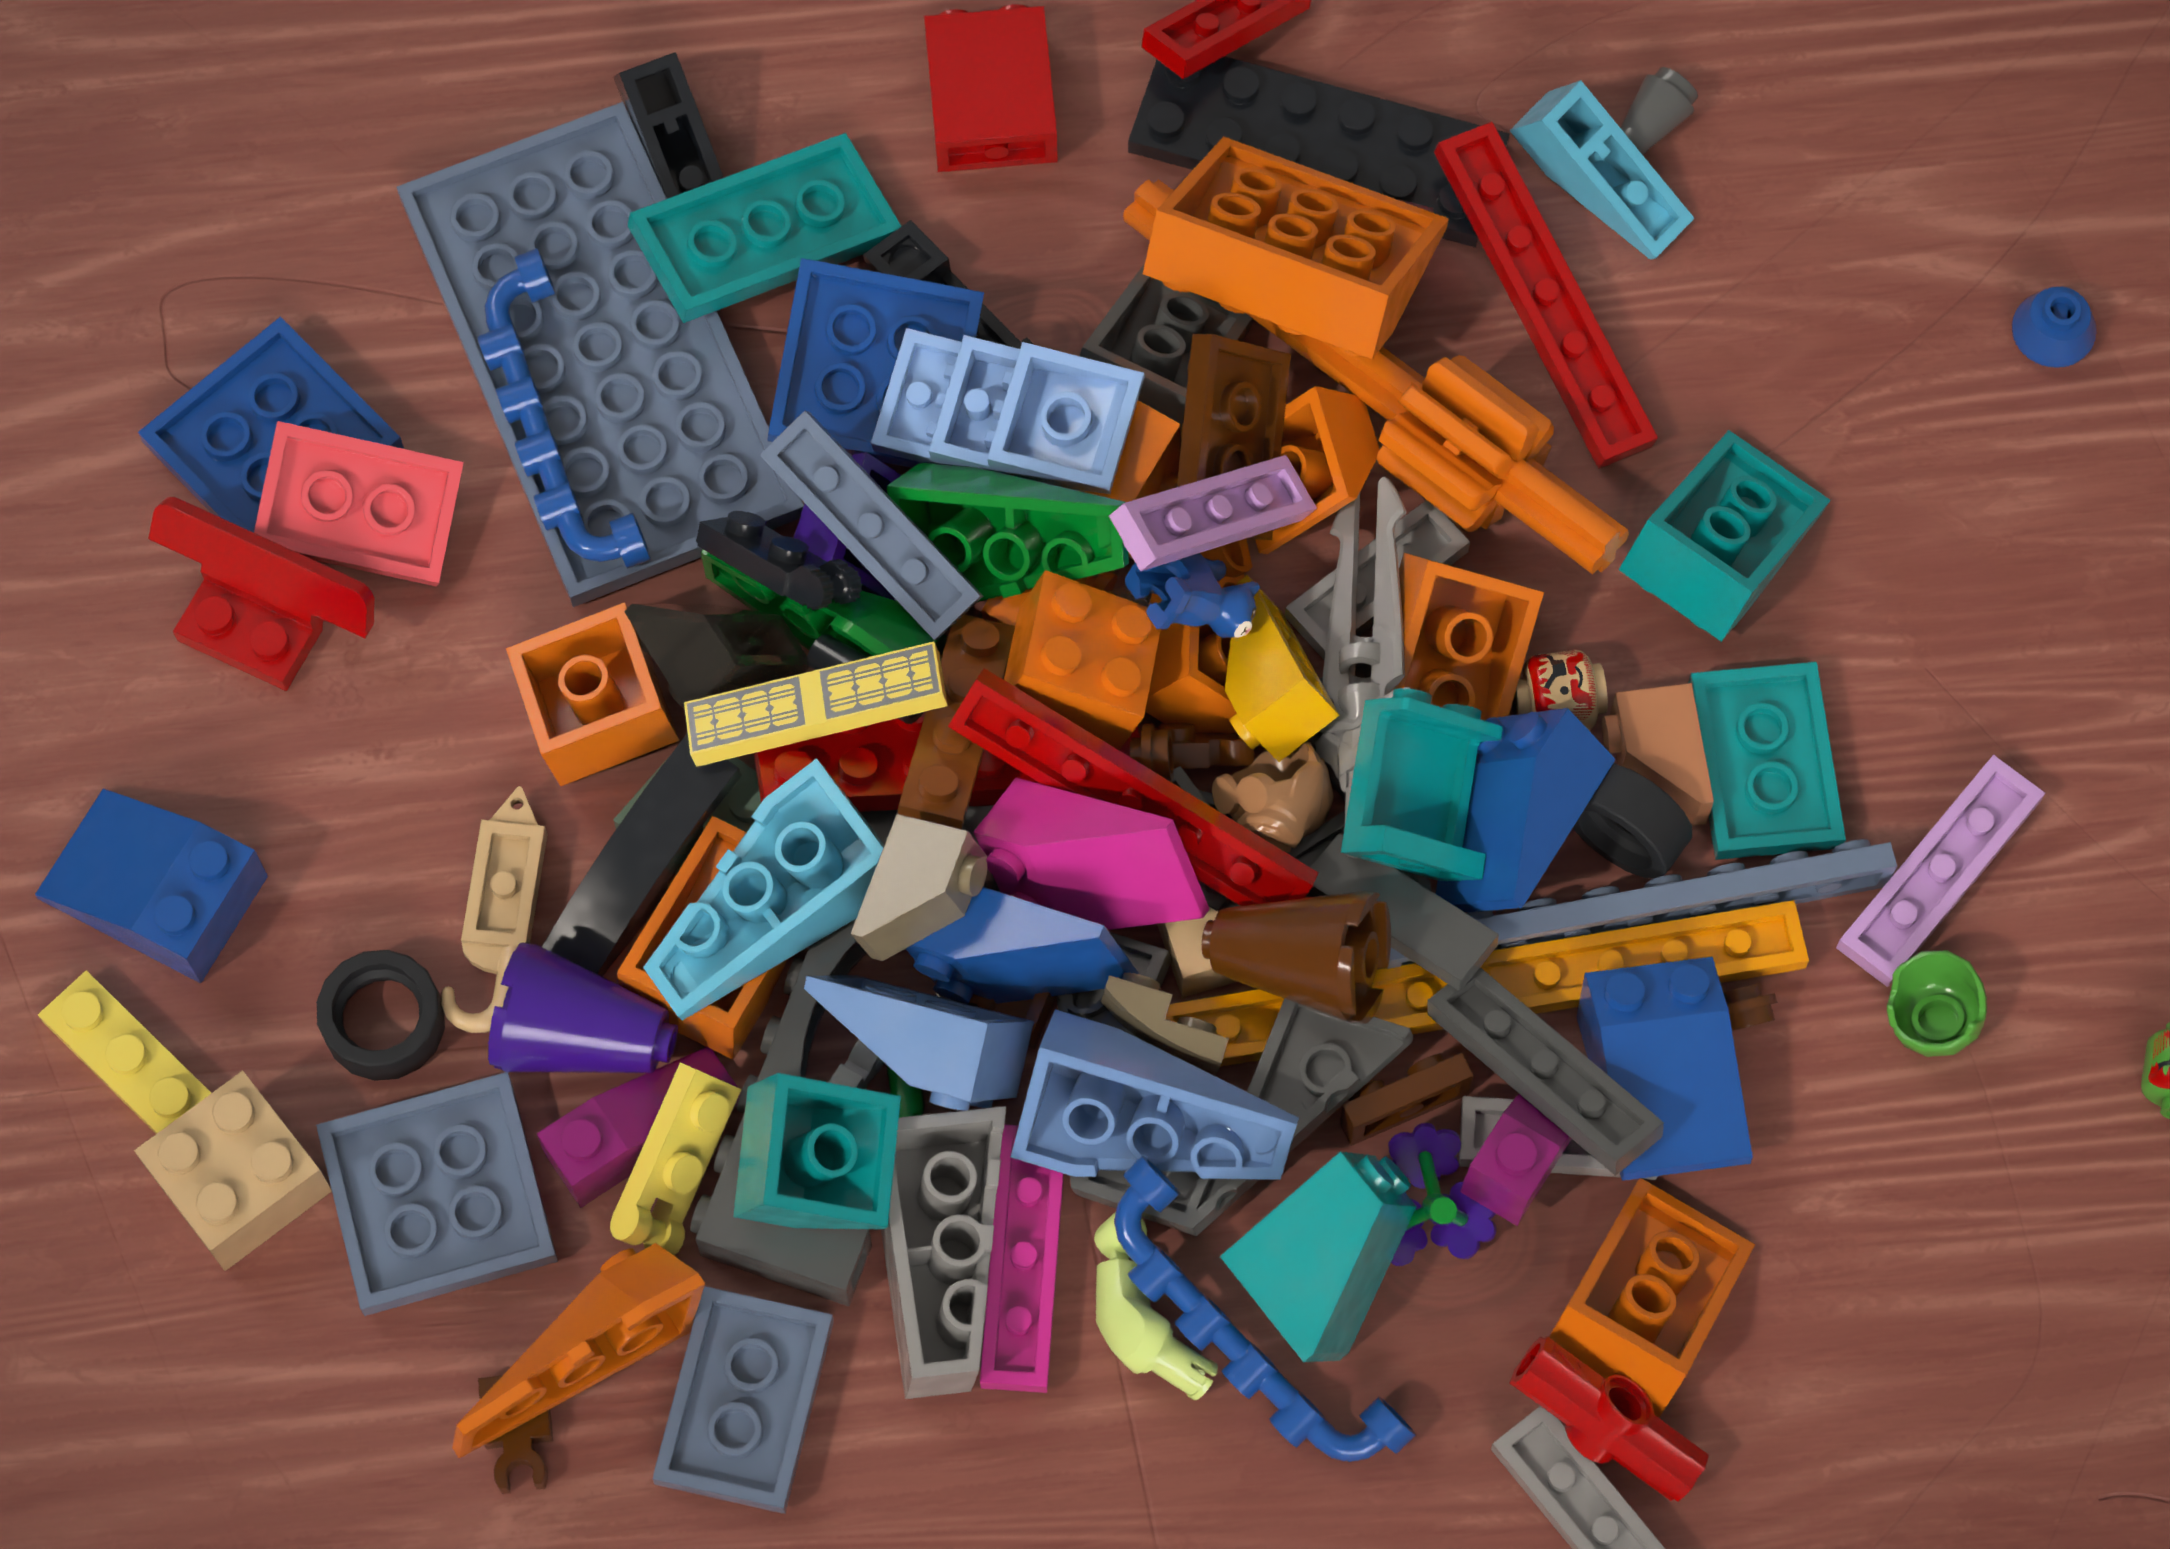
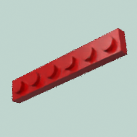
M1493 122L1439 142L1434 154L1598 469L1651 448L1657 441L1658 436Z
M985 668L982 669L948 725L952 730L1042 785L1173 819L1197 879L1240 906L1305 898L1319 872Z

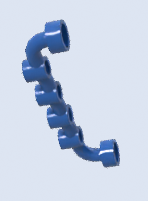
M538 248L515 256V261L518 269L501 277L488 293L485 303V315L489 332L479 335L477 338L490 371L501 367L504 371L508 385L497 388L496 393L508 423L511 424L518 420L522 422L527 438L514 443L525 473L528 477L540 473L546 490L533 496L541 520L547 531L559 527L561 536L569 549L584 559L604 562L622 557L627 569L651 560V556L634 513L609 521L613 534L608 536H593L584 525L580 507L569 483L559 448L549 427L542 400L531 376L522 344L509 313L512 301L522 293L527 292L532 303L556 293Z
M1143 1155L1123 1174L1131 1186L1117 1204L1114 1224L1117 1240L1127 1255L1137 1264L1127 1275L1154 1303L1166 1294L1184 1312L1174 1323L1198 1349L1203 1351L1213 1342L1231 1360L1222 1369V1372L1239 1392L1250 1399L1260 1390L1278 1408L1269 1420L1288 1442L1297 1448L1307 1438L1317 1449L1330 1458L1353 1462L1368 1459L1385 1446L1395 1454H1398L1416 1436V1433L1409 1424L1380 1396L1359 1415L1367 1425L1364 1430L1353 1435H1346L1337 1431L1326 1420L1319 1409L1278 1371L1272 1361L1231 1323L1226 1314L1184 1275L1179 1266L1145 1235L1141 1226L1143 1212L1151 1205L1161 1213L1180 1194L1173 1183Z

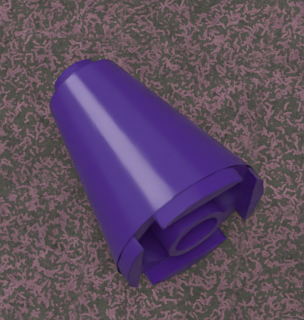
M519 943L512 953L500 984L509 987L503 1007L495 1006L492 1015L488 1041V1061L490 1065L504 1072L653 1073L659 1061L664 1063L670 1062L676 1045L678 1025L669 1023L668 1009L537 944Z

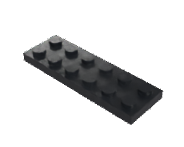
M1226 56L1185 79H1182L1156 59L1128 140L1129 153L1193 170L1224 136L1449 218L1442 239L1475 248L1478 242V237L1434 151L1439 142L1481 125ZM1497 130L1507 148L1510 133Z

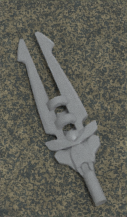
M1382 477L1378 481L1374 625L1372 637L1356 636L1360 493L1357 499L1338 510L1330 530V534L1338 537L1340 540V551L1327 632L1322 685L1331 701H1334V706L1340 716L1319 731L1323 735L1315 742L1319 757L1323 758L1326 764L1332 766L1336 777L1340 781L1341 790L1346 793L1345 823L1365 700L1392 698V689L1405 676L1404 627L1395 527L1400 518L1406 514V509L1392 481L1386 477ZM1355 663L1371 665V677L1361 678L1355 676ZM1345 854V855L1348 856V857L1357 858V857H1354V856H1350V855Z

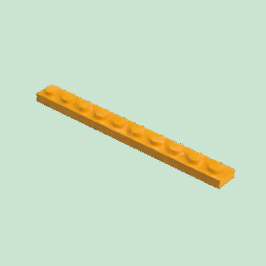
M1795 900L1498 949L1490 954L1481 965V968L1531 1011L1538 1014L1578 1007L1584 974L1588 972L1713 957L1720 983L1806 969L1809 957ZM1416 963L1390 969H1377L1372 988L1384 989L1374 1017L1410 1028L1412 1034L1443 1030L1444 1028L1428 1016V999L1445 987L1447 983ZM1257 989L1173 1003L1169 1005L1165 1019L1177 1023L1179 1017L1182 1016L1197 1018L1214 1025L1217 1028L1216 1035L1229 1038L1220 1067L1257 1061L1261 1058L1284 998Z

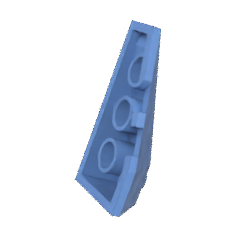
M1055 1009L1039 1046L1011 1158L1074 1177H1096L1099 1170L1127 1171L1143 1155L1160 1171L1196 1172L1203 1179L1281 1180L1299 1118L1119 1028Z

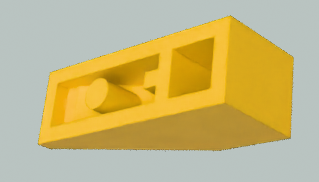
M1246 575L1243 579L1237 582V585L1251 582L1253 580L1248 575ZM1259 589L1254 596L1256 615L1252 620L1251 630L1245 636L1239 638L1231 637L1225 692L1237 713L1229 719L1230 723L1241 739L1251 749H1255L1261 744L1280 762L1340 715L1284 614Z

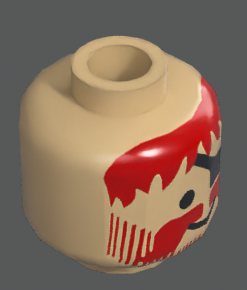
M1581 650L1531 656L1524 665L1523 679H1519L1513 698L1515 715L1568 708L1588 730H1591L1597 722L1598 714L1606 713L1608 708L1607 686L1602 665L1600 663L1592 664L1589 657Z

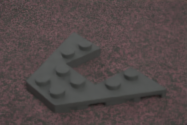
M1109 932L1139 972L1138 974L1152 978L1162 986L1172 962L1169 951ZM1105 989L1056 996L1059 1011L1116 1027L1135 1036L1115 1019L1101 1003ZM1284 999L1247 1092L1299 1118L1290 1146V1153L1410 1045L1413 1040V1034L1410 1028L1373 1017L1367 1024L1350 1023ZM1099 1170L1096 1177L1070 1176L1071 1188L1076 1195L1117 1209L1118 1202L1131 1185L1123 1175L1126 1171ZM1161 1171L1173 1183L1180 1194L1161 1213L1149 1205L1143 1212L1142 1218L1198 1236L1260 1179H1203L1196 1172Z

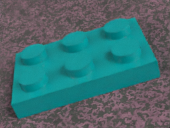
M1817 662L1691 673L1688 684L1692 683L1714 799L1709 815L1715 860L1785 854L1794 851L1831 850L1845 843V830Z

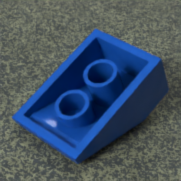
M1568 708L1498 718L1492 717L1485 720L1503 726L1502 738L1498 741H1484L1478 746L1463 848L1486 854L1482 880L1438 881L1436 895L1463 912L1523 908L1616 759Z
M102 789L35 893V896L40 901L202 983L268 875L256 851L199 821Z
M985 887L982 888L977 896H972L964 917L906 948L915 960L914 968L931 978L935 983L933 990L937 994L969 1004L973 994L986 999H994L995 1003L1033 999L1037 993L1049 992L1051 996L1105 989L1109 975L1122 979L1124 973H1139L1104 925Z
M1713 957L1585 973L1576 1018L1588 1059L1664 1122L1663 1137L1620 1172L1622 1181L1751 1164L1753 1155L1729 1010Z

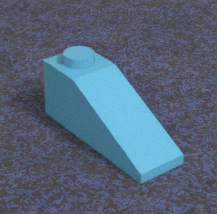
M1581 80L1548 91L1509 130L1548 178L1650 260L1657 258L1694 219L1688 209Z

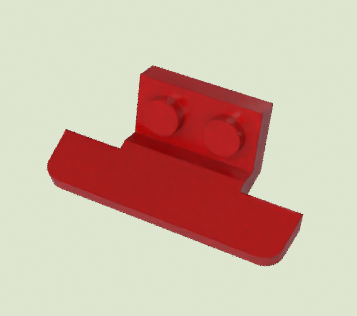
M177 497L165 498L154 509L148 539L201 563V574L204 578L173 630L178 642L287 692L323 631V620L366 639L373 627L375 598L372 591L363 582Z

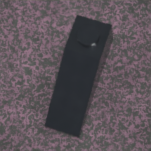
M676 52L613 76L622 102L627 109L666 199L724 178Z

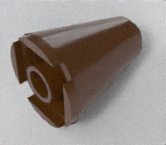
M1357 891L1222 908L1217 913L1215 920H1208L1205 924L1201 943L1202 954L1205 959H1210L1212 970L1216 974L1350 1023L1367 1024L1376 1014L1384 989L1372 988L1377 968L1388 969L1391 951L1389 909L1386 902L1376 901L1381 894L1372 891Z

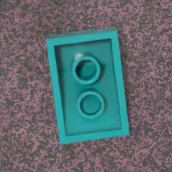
M1728 430L1647 520L1618 570L1638 583L1644 590L1654 594L1687 617L1694 625L1707 631L1722 642L1751 608L1831 500Z

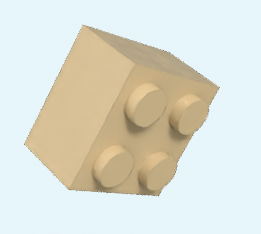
M243 1070L134 1150L149 1173L224 1271L228 1270L332 1192L320 1169Z

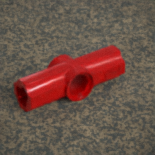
M1548 1336L1537 1339L1514 1369L1510 1384L1565 1423V1431L1569 1441L1585 1458L1602 1464L1614 1459L1670 1501L1676 1500L1677 1502L1692 1490L1695 1482L1705 1470L1709 1454L1654 1415L1653 1405L1644 1389L1628 1377L1615 1374L1605 1379Z

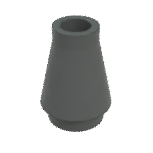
M1661 67L1655 75H1646L1620 128L1644 156L1651 147L1694 113L1692 104L1698 98V93L1692 84L1679 73L1670 68Z

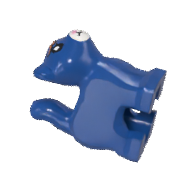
M1200 553L1141 572L1134 562L1125 577V585L1135 599L1146 598L1149 593L1157 594L1161 598V603H1150L1146 611L1156 629H1168L1172 623L1190 627L1208 624L1222 638H1239L1249 633L1252 628V620L1256 615L1254 596L1260 589L1259 584L1253 581L1221 588L1218 581L1226 575V565L1221 560L1204 558Z

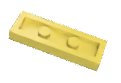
M87 970L38 1014L42 1022L155 1134L211 1094Z

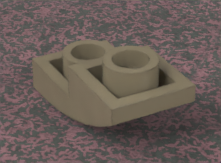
M1124 973L1122 979L1109 975L1101 1003L1115 1019L1139 1039L1216 1076L1229 1038L1216 1035L1217 1028L1214 1025L1197 1018L1182 1016L1179 1017L1177 1023L1166 1020L1173 994L1160 991L1161 984L1158 981L1136 973Z

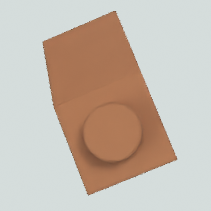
M1692 683L1616 692L1610 715L1602 717L1604 747L1611 754L1616 753L1618 765L1637 772L1670 795L1685 812L1693 826L1706 824L1714 799Z

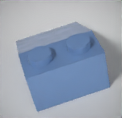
M858 975L806 977L804 989L909 1086L932 1091L929 1102L946 1108L967 1111L969 1110V1105L992 1108L993 1100L1017 1098L1034 1021Z

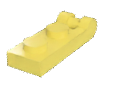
M683 1063L679 1064L612 1215L610 1230L614 1238L635 1246L643 1242L645 1249L657 1243L672 1255L679 1252L685 1239V1229L682 1223L742 1089ZM658 1198V1200H657V1202H656V1204H655V1207H654V1209H653V1211H652V1213H651L650 1210H651V1208H652V1205H653L655 1199Z

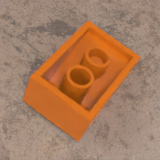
M1403 553L1399 567L1404 627L1405 676L1392 691L1398 688L1410 687L1411 689L1431 694V704L1442 708L1445 704L1474 707L1482 711L1481 720L1484 721L1492 717L1509 716L1544 592Z
M712 816L617 971L618 985L668 1009L669 1023L678 1025V1033L734 1060L764 1010L788 959L684 1020H681L676 1015L643 968L688 904L696 903L719 872L716 865L726 851L729 849L733 852L747 833Z
M1640 1178L1560 1315L1549 1338L1605 1379L1617 1374L1635 1381L1650 1398L1654 1408V1415L1659 1418L1690 1370L1756 1244Z

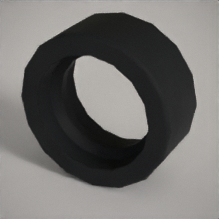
M1614 763L1573 827L1574 831L1586 844L1606 860L1627 872L1643 878L1654 879L1665 875L1692 839V825L1685 812L1670 795L1637 772Z
M391 950L364 951L341 962L325 979L316 1001L317 1026L333 1058L351 1074L373 1081L399 1079L420 1069L437 1051L445 1030V1013L441 1006V997L429 972L410 956ZM392 980L403 984L413 992L419 1004V1020L415 1030L405 1041L389 1049L368 1050L359 1047L348 1037L343 1027V1011L347 1001L359 989L373 982Z

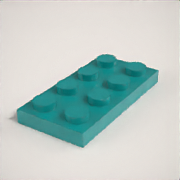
M843 133L630 212L627 226L682 322L686 323L797 280L801 258L840 264L861 256L899 229L901 224L848 135Z

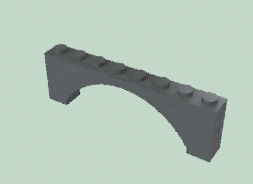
M994 805L968 807L962 830L968 831L976 842L977 839L973 832ZM898 810L860 812L885 844ZM987 868L983 887L1000 892L993 875ZM856 919L810 945L805 959L794 958L784 984V994L790 996L782 1018L773 1015L766 1027L761 1043V1053L767 1054L759 1077L750 1074L746 1079L738 1101V1112L745 1115L748 1086L776 1073L806 1078L810 1050L817 1027L826 1010L804 989L806 977L848 975L867 954L850 934ZM743 1115L736 1136L726 1134L719 1147L714 1171L721 1174L712 1197L703 1194L693 1214L690 1231L697 1234L695 1239L700 1255L850 1306L872 1248L869 1229L791 1228L733 1217L744 1125Z

